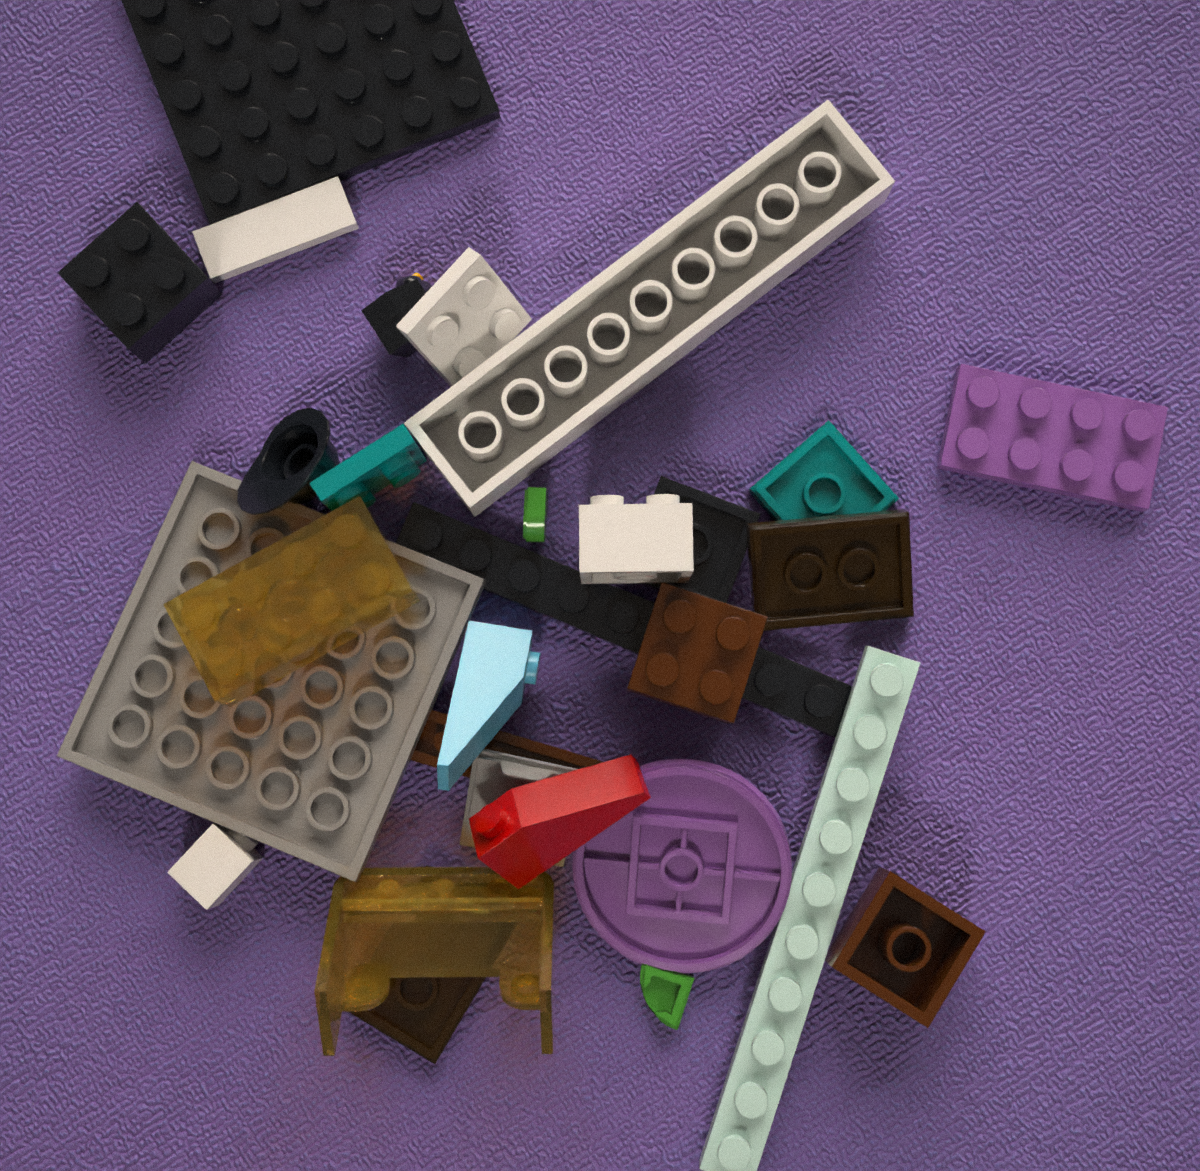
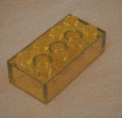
M359 496L163 605L214 701L231 707L420 602V599L372 512Z

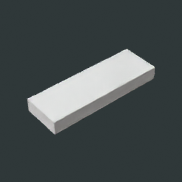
M337 176L192 231L209 278L215 284L357 230L359 227L341 181Z

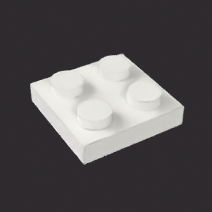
M468 247L402 318L396 327L448 385L452 387L511 342L532 318L481 254Z

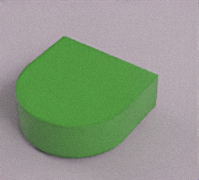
M527 487V490H525L523 538L526 539V542H545L548 509L547 488Z

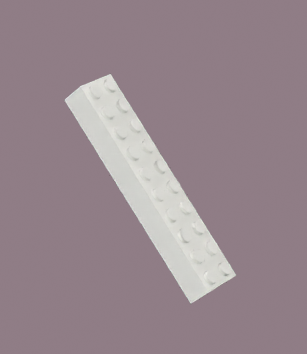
M827 100L404 422L406 428L474 517H476L886 201L895 180L832 103Z

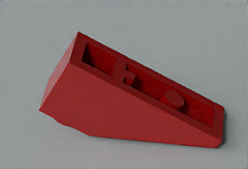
M630 754L511 788L499 798L484 806L468 820L477 858L517 889H520L651 797L638 761Z

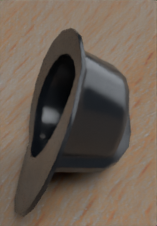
M313 408L297 410L284 417L273 428L260 454L238 488L237 502L242 511L251 515L266 514L282 507L287 502L303 504L317 496L309 483L339 464L337 449L329 440V421L321 411Z

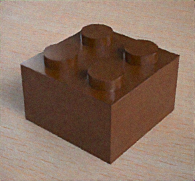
M662 582L627 691L727 724L734 723L768 617Z
M879 867L829 948L825 961L832 968L928 1028L986 931L893 872Z

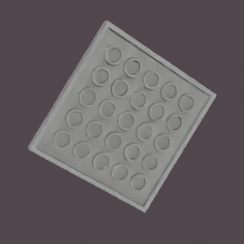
M191 461L57 756L344 878L359 882L486 581L481 577L298 503L292 504L287 502L282 507L266 514L251 515L241 510L237 502V493L242 482L241 480Z

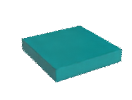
M829 420L749 489L750 494L774 521L886 511L899 499Z

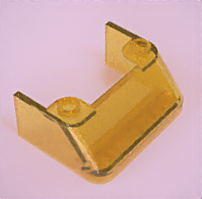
M489 867L364 868L358 882L342 876L338 877L332 890L314 990L323 1056H335L342 1012L373 1009L387 998L391 978L499 977L500 995L507 1005L519 1010H540L542 1054H553L555 933L554 882L547 872H543L520 889H517Z

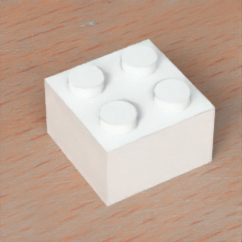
M674 494L646 496V504H624V497L620 495H596L590 497V504L579 505V573L581 584L689 583L694 571L692 503H680V496Z

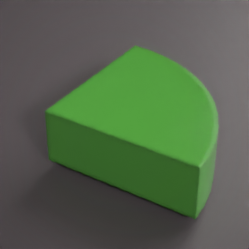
M642 963L640 967V984L647 1005L662 1023L678 1030L694 976L688 973L662 970Z

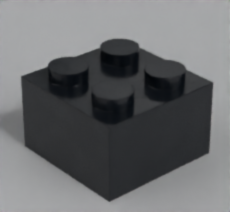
M138 202L131 206L57 272L127 349L145 364L222 296V293L205 273Z

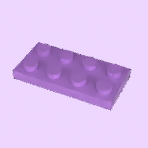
M960 364L956 368L937 469L1144 512L1150 507L1168 407Z

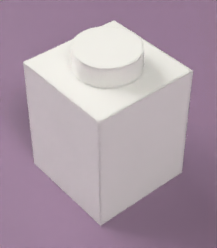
M213 823L167 873L208 910L219 906L263 857L254 849L258 844L257 840Z

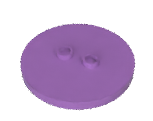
M681 758L659 760L641 765L639 767L651 798L573 852V880L581 908L592 927L612 948L641 965L643 963L658 969L678 973L705 972L729 965L746 956L766 939L780 920L786 907L792 881V859L784 825L775 808L757 787L744 777L725 767L707 761Z

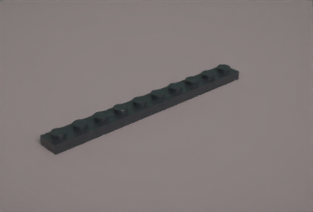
M413 502L396 540L397 544L485 579L486 583L483 590L636 655L639 654L655 603L611 584H581L580 573L573 568ZM758 647L742 699L836 738L852 686Z

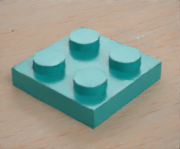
M401 424L309 484L320 501L338 517L346 512L349 517H352L374 504L376 501L374 494L390 484L394 488H398L417 477L421 472L418 466L427 460L405 425Z

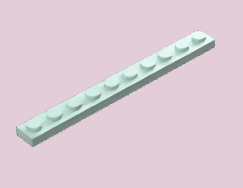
M865 646L792 871V881L786 907L780 920L774 927L699 1159V1169L757 1171L920 662L871 646Z

